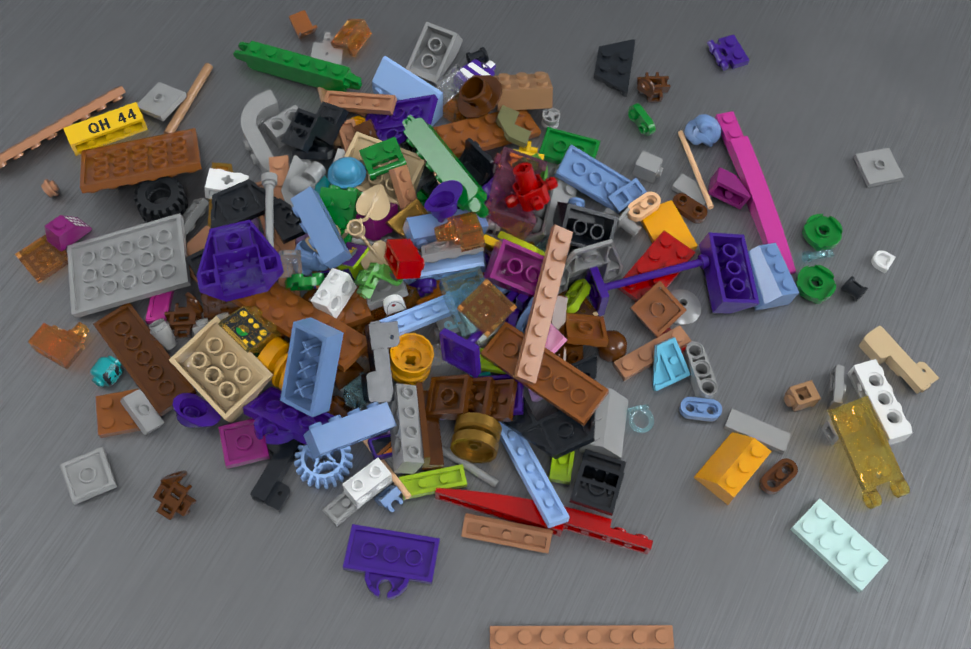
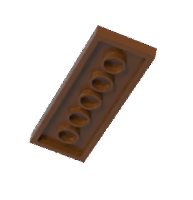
M130 303L122 305L93 323L94 327L160 417L173 409V400L177 395L197 393L190 382L169 361L171 358L160 342L150 334L151 330Z

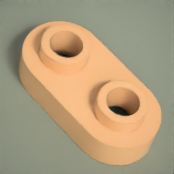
M655 192L644 193L628 205V208H630L627 214L628 218L635 222L642 221L659 208L661 203L660 196Z

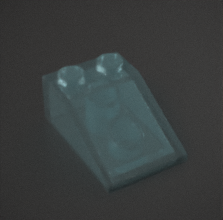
M480 266L440 279L439 288L462 337L483 329L468 312L463 315L458 310L463 303L468 305L483 291L480 286L485 282V278ZM485 294L483 297L487 300L490 296ZM479 300L477 303L481 305L483 302ZM473 306L471 310L474 312L476 308ZM486 306L484 310L487 312L489 308ZM480 312L477 316L481 318L483 314ZM493 312L490 316L494 319L497 315ZM486 319L484 322L488 324L490 321ZM499 319L492 327L502 324L501 319Z

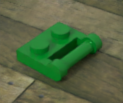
M396 137L359 150L371 181L377 179L376 177L388 173L390 169L407 164ZM394 159H398V161L392 162L390 164L373 170V167L381 165Z

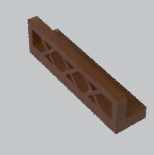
M416 382L424 457L422 470L444 468L439 419L426 417L425 409L429 390H423L422 382Z

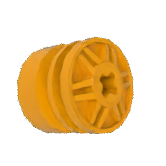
M405 333L399 336V345L390 349L389 357L392 379L398 384L416 385V382L423 383L428 378L434 358V350L430 341L423 335Z
M276 337L264 347L258 356V360L274 375L270 379L273 386L279 387L282 391L290 343L281 337Z

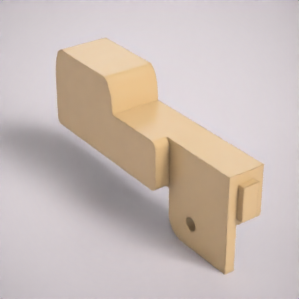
M878 326L870 331L859 344V347L871 360L876 359L878 364L885 362L897 376H901L916 394L919 392L923 393L931 387L932 383L939 379L925 362H918L916 364L882 326Z

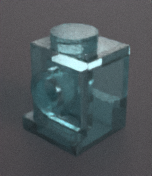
M363 371L359 374L358 378L344 388L343 397L345 402L356 409L362 408L367 404L363 401L361 375L364 373Z

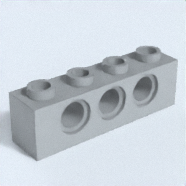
M396 383L393 387L394 401L388 402V406L397 424L396 427L390 430L394 473L415 474L424 464L417 388L415 385Z

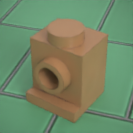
M812 380L789 387L784 396L785 404L787 407H792L794 412L810 406L814 407L821 399Z

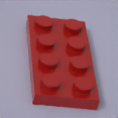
M664 230L623 278L688 262L695 256L696 252ZM680 272L617 289L636 302L658 281H661L668 288Z

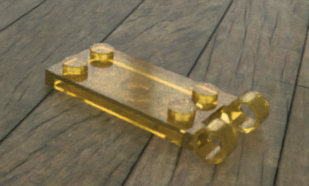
M868 396L827 411L862 489V498L865 505L869 509L882 505V498L876 486L888 481L891 482L890 489L895 497L900 498L909 494V485L904 479Z

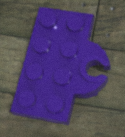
M433 94L397 100L393 115L367 113L365 121L372 120L377 131L376 134L381 141L396 137L399 145L408 138L403 132L405 127L402 122L407 116L411 115L415 119L423 118L426 123L431 125L438 98Z
M272 386L243 407V414L255 420L254 432L257 439L261 440L267 434L265 437L266 444L279 445L295 439L307 445L303 435L309 430V426L317 422H321L322 425L329 423L328 420L334 417V415L327 412L311 417L280 401L282 391Z
M352 524L343 570L365 573V582L368 590L377 598L381 595L379 591L380 584L383 582L390 583L392 588L387 593V599H394L407 589L410 581L432 584L440 538Z

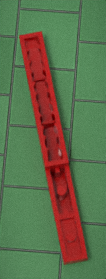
M436 488L435 499L509 522L553 530L552 535L561 537L564 529L648 555L652 548L653 540L648 539L646 535H633L620 527L610 528L612 519L564 506L569 515V521L548 528L532 499L459 489Z

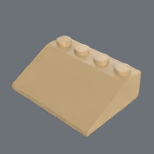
M356 131L344 157H353L364 165L359 150L382 141ZM400 148L406 160L416 193L426 160H422L414 152ZM394 159L381 165L373 167V170L390 164L392 162L398 161V159ZM367 172L365 180L360 185L354 187L359 189V192H365L373 186L382 184L390 203L397 204L398 212L401 211L389 172L376 177L377 179L371 181Z
M217 316L169 359L210 405L230 423H233L243 413V407L254 400L274 376Z

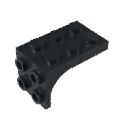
M471 138L466 139L465 149L459 160L482 187L493 178L494 159L490 154H486L481 149L478 142L473 141ZM433 178L421 187V192L427 198L430 197L433 190L439 185L437 179Z

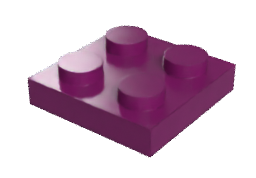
M254 419L219 426L227 469L270 459L266 436L264 435L263 439L259 440L255 435Z

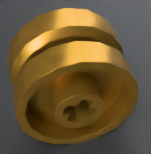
M470 412L461 414L457 417L454 427V434L450 445L452 453L458 458L472 463L493 461L496 459L498 452V442L502 431L501 424L495 418L486 414Z

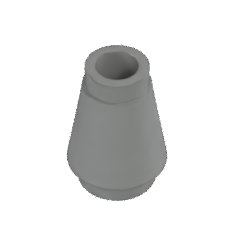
M161 318L149 326L150 334L166 350H170L177 345L168 321Z

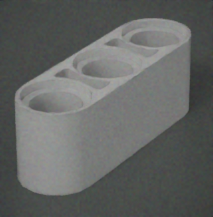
M691 342L687 345L683 357L691 374L688 377L695 397L713 399L718 390V385L705 349L699 342ZM690 352L695 353L697 356L691 355ZM696 370L702 371L703 374L697 373ZM703 388L708 389L710 393L704 392Z

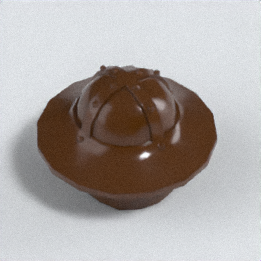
M473 75L465 81L459 90L457 100L460 113L467 118H479L493 111L502 95V85L499 80L491 75Z

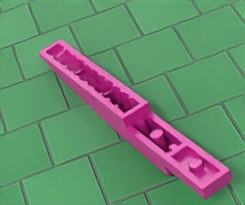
M733 111L716 114L715 119L721 126V136L737 171L739 180L751 195L746 204L763 245L776 243L790 274H794L796 269L790 249L748 136L743 135Z

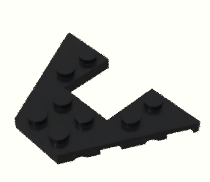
M250 179L212 195L211 229L245 220H253L265 214V189L258 187ZM274 197V228L282 243H288L305 235L306 233L300 226L302 221L300 217L298 218L294 214L291 205L280 198Z
M596 353L571 364L597 381ZM524 397L523 415H513L512 421L501 423L554 459H558L595 441L596 411L584 426L561 410L536 421Z

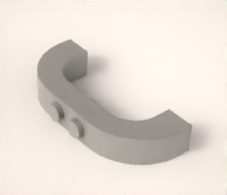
M271 90L253 97L246 104L241 114V127L245 139L243 144L247 152L251 151L250 157L254 165L258 164L262 173L270 172L269 157L274 156L259 128L265 120L280 114L278 102ZM310 159L302 160L308 166L311 164Z

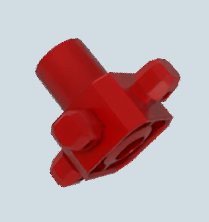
M520 163L513 168L516 182L512 187L515 195H509L504 201L508 208H514L517 204H520L523 211H539L550 201L548 191L558 187L555 177H550L543 181L539 174L534 173L530 163Z

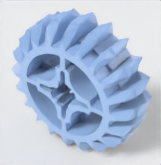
M299 445L298 450L300 452L295 453V458L298 459L294 461L295 467H298L296 469L297 475H301V480L303 482L307 481V485L310 487L315 483L316 489H319L321 484H324L325 489H328V484L330 483L336 487V480L344 482L343 475L349 476L350 471L348 468L353 467L351 462L353 454L350 453V446L337 450L341 454L340 464L333 459V452L313 459L307 445ZM308 457L312 458V461L315 462L313 471L307 468ZM322 458H323V460H324V458H327V459H328L327 462H325V461H324V463H321V462H320V460H321ZM325 471H332L330 473L323 474Z

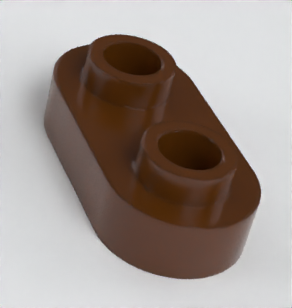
M684 193L674 196L673 203L680 215L697 224L705 221L708 211L704 205Z
M788 458L778 461L762 476L760 480L761 489L771 495L778 493L797 475L798 467L796 463ZM782 469H786L788 474L783 473ZM767 482H772L774 487H770Z

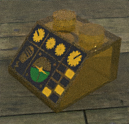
M242 306L218 323L247 353H261L272 339L281 335L276 330L277 326L270 320L266 321L262 317V311L255 306Z

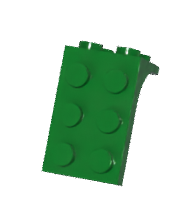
M329 185L328 188L321 187L320 197L335 225L339 227L342 236L347 229L349 221L356 219V203L364 192H359V189L347 187V190H343L336 185ZM348 234L343 239L345 244L347 242H352V236L350 234Z

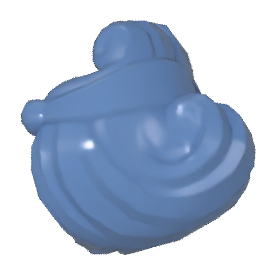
M702 114L687 123L684 135L693 145L703 143L706 146L712 147L713 143H716L721 137V126L714 117Z
M305 240L300 241L296 245L293 254L294 266L298 273L310 276L312 271L327 270L328 267L326 265L322 266L317 259L319 254L312 250Z

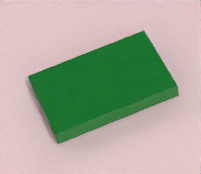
M547 127L539 154H544V161L558 165L561 163L569 146L573 145L596 159L601 141Z

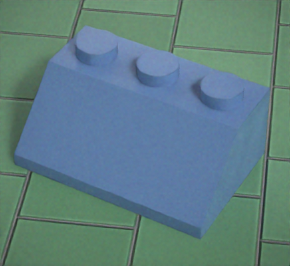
M777 244L759 245L748 251L759 304L754 306L755 311L789 305L799 294V291Z

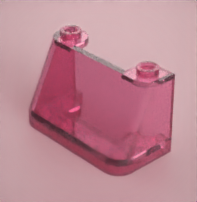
M503 147L501 153L497 152L494 159L496 168L489 199L485 202L489 210L487 218L512 236L524 241L534 228L537 217H534L533 210L530 212L523 211L520 204H517L514 208H508L504 199L511 194L515 195L512 186L516 182L513 174V168L516 165L528 162L532 165L534 173L541 175L546 170L547 161Z

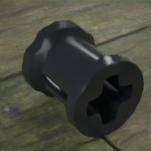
M484 47L473 53H466L468 63L474 59L484 63L489 61Z
M853 276L841 287L843 291L845 290L852 295L856 302L868 290L867 287L860 285Z

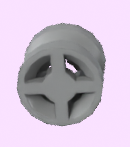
M553 107L545 109L542 113L541 126L545 130H547V127L557 129L560 112Z

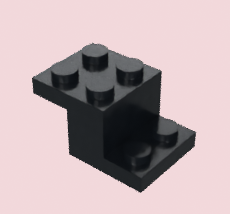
M322 101L316 114L298 108L281 142L308 153L313 145L314 139L333 145L342 125L346 121L349 111Z
M585 449L569 502L612 516L625 474L623 472L626 462Z

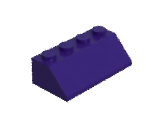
M709 232L700 242L699 248L700 253L707 255L710 265L704 269L712 312L731 314L757 306L759 299L744 234Z

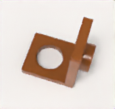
M305 10L289 16L299 39L315 33L317 25L312 26Z

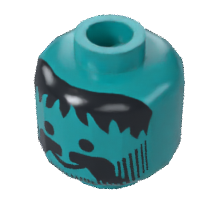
M109 355L107 357H100L90 369V374L93 377L92 382L99 387L104 385L108 387L113 386L123 373L122 364Z

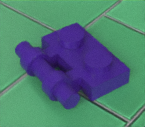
M734 34L719 38L717 44L713 40L707 42L711 55L715 56L717 65L723 71L729 68L728 64H730L732 69L748 65L750 60Z

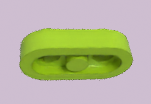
M579 279L574 282L565 296L568 297L566 313L577 312L585 297L588 296L591 286L586 279Z

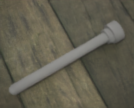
M266 172L261 175V184L265 188V238L274 248L273 189L277 185V175L272 172Z

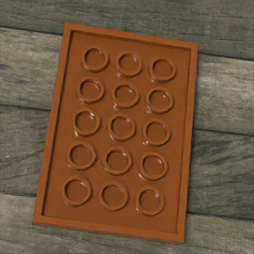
M196 128L82 150L80 189L82 194L95 193L107 188L115 189L127 184L135 185L146 180L154 181L166 176L174 177L180 173H193L202 169Z

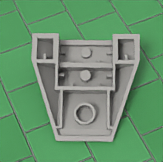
M612 239L575 249L567 256L558 295L566 294L570 277L586 273L589 268L597 266L604 282L621 277L623 265Z

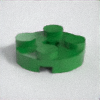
M815 214L809 217L802 229V234L807 243L819 252L835 248L839 244L843 228L837 219L832 216L828 218L823 216V214ZM819 229H820L821 231H824V230H825V231H826V234H825V235L821 234V233L819 232Z
M821 265L803 267L795 280L799 294L815 304H821L823 301L828 300L837 287L833 273ZM818 281L819 286H814L812 282Z
M314 273L308 277H304V274H292L291 277H287L285 280V290L304 291L313 289L315 285L320 287L325 280L324 273Z

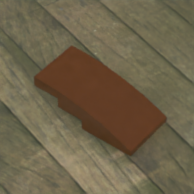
M469 374L431 377L425 409L426 417L456 420L461 414L470 412L486 414L495 418L498 422H510L513 419L518 382L515 379L472 378Z

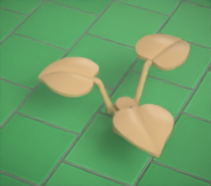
M379 184L369 188L358 198L356 211L358 214L365 216V218L349 221L347 229L342 235L343 239L348 234L355 239L361 238L369 247V251L360 261L365 270L368 269L370 263L388 265L384 258L386 242L378 240L371 246L364 236L366 229L363 222L367 221L369 217L374 221L382 220L390 211L389 198L384 186ZM336 225V227H337V229H338V231H339V233H340V235H341V231H340L339 227ZM308 236L305 239V242L312 250H314L308 241V239H310V236Z

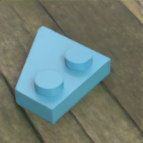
M675 337L654 345L653 391H658L691 375Z

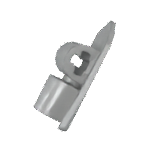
M294 155L281 189L284 201L293 207L291 198L310 186L315 190V185L326 174L324 166L316 161L308 166Z

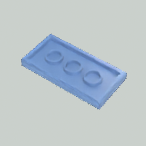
M570 145L554 175L617 214L621 212L616 210L607 197L631 182V180L573 145Z

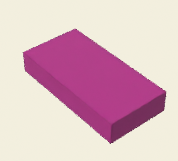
M174 290L150 297L145 319L147 324H152L161 318L167 321L164 312H170Z

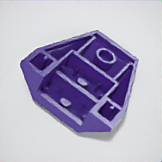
M245 220L209 230L197 272V280L200 293L227 302L267 292L284 273L279 253L251 220Z

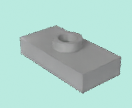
M836 365L830 372L827 410L836 411L842 404L843 395L846 391V383H844L845 366Z
M141 389L121 399V404L144 436L160 428L165 423Z

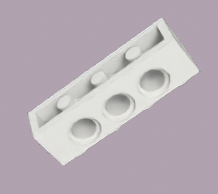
M876 359L853 365L847 375L882 447L905 441L913 433L912 427L902 412L901 404L897 402L893 394L892 386L884 376L883 368Z

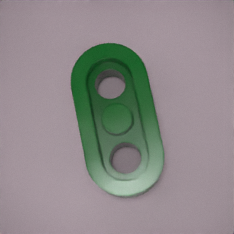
M638 103L630 106L628 117L638 126L640 133L645 136L655 133V124L643 107Z

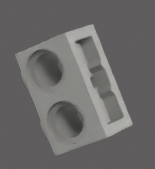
M296 105L285 109L282 113L264 122L267 135L278 148L286 145L281 141L298 109Z

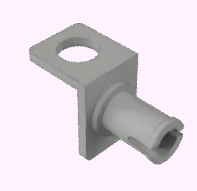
M608 207L604 210L603 213L619 217L615 232L618 228H622L635 237L642 228L628 219L627 214L630 208H627L621 216Z

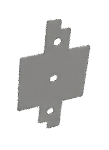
M324 32L323 43L313 42L311 57L341 65L344 44H334V36H330V32Z

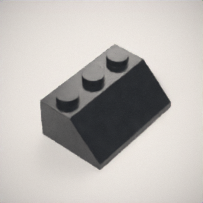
M557 202L553 225H558L572 231L570 245L582 248L609 239L613 240L619 217L570 203Z

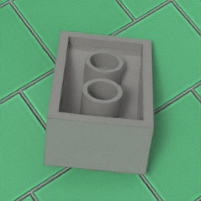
M426 22L406 69L420 78L438 84L455 59L462 44V38L458 33Z

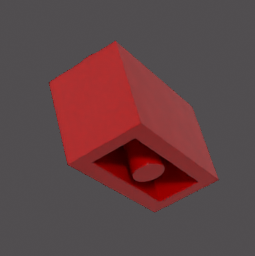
M387 239L384 258L396 279L420 278L425 263L411 239Z

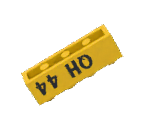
M136 102L63 128L75 156L80 155L82 150L105 146L148 130Z

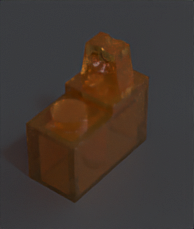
M475 212L447 218V223L434 228L437 242L453 240L455 246L459 245L461 252L486 246L483 229Z
M78 322L72 330L69 329L68 331L65 329L61 330L56 325L49 326L43 323L28 340V343L37 353L68 369L86 348L83 343L86 340L85 336L88 334L89 329L81 322Z

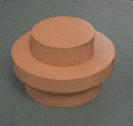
M45 179L41 185L44 192L50 198L58 196V190H60L58 185L53 180Z

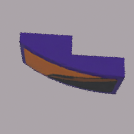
M391 434L368 439V446L374 460L376 458L383 460L392 457Z

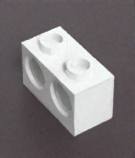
M332 268L310 301L316 309L337 319L357 286L348 273Z
M376 458L342 484L344 493L356 508L359 509L393 483L392 474L380 459Z

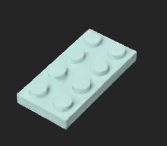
M820 498L790 529L858 592H861L889 561Z

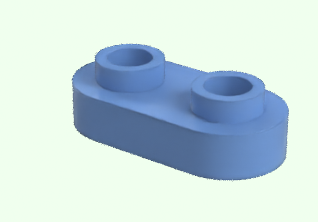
M686 397L682 400L679 411L684 418L712 422L720 417L722 406L714 399ZM690 407L693 411L689 412L686 408ZM707 410H711L713 414H709Z

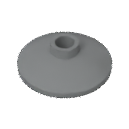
M676 289L670 291L679 302L685 304L683 307L687 310L674 324L689 325L695 322L701 313L699 299L687 290Z

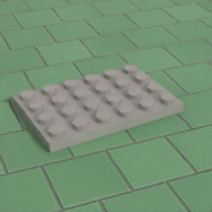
M180 213L67 246L71 315L75 318L191 285L189 264L186 260L188 254L184 220Z

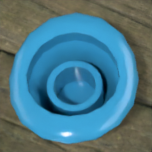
M343 157L332 163L327 176L332 185L341 187L340 189H347V187L354 188L360 185L365 180L367 172L365 166L359 160L353 157Z

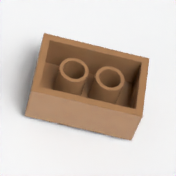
M541 71L535 72V74L520 72L516 75L501 73L494 76L502 85V95L496 105L497 111H500L502 105L513 110L552 108L553 86L548 73Z

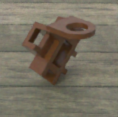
M645 72V77H637L638 93L647 95L648 102H661L663 99L662 93H668L671 87L670 84L667 85L669 76H659V72H656L655 76H649L648 72Z
M189 292L185 294L187 307H180L179 303H175V311L164 312L171 330H174L176 339L192 338V327L196 324V318L197 320L202 319V313L204 312L200 302Z
M186 470L171 473L161 479V484L153 498L161 502L156 512L169 520H172L177 513L182 516L188 515L191 512L189 510L191 505L197 501L188 495L192 486L184 487L180 484L183 477L187 475ZM172 493L175 494L176 496H178L179 499H177L176 497L172 496Z

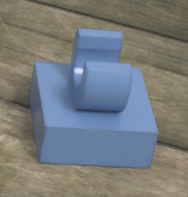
M394 485L387 486L374 498L379 506L385 507L390 512L395 511L391 506L392 501L396 500L398 504H403V500L398 497L402 492Z

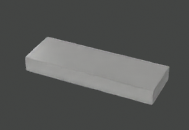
M731 409L723 428L730 432L753 437L767 448L781 454L785 452L791 433L735 409Z

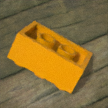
M732 432L694 478L729 505L772 451L753 437Z

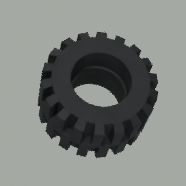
M166 176L154 181L146 180L143 183L139 182L137 185L138 189L134 191L136 207L142 219L147 221V223L179 213L183 215L188 208V200L182 184L175 177ZM168 197L165 202L154 203L159 198Z

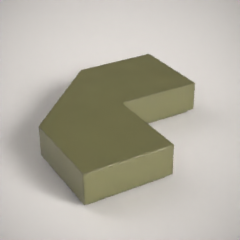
M502 105L496 118L497 125L504 131L507 141L525 148L532 131L515 125L520 112Z

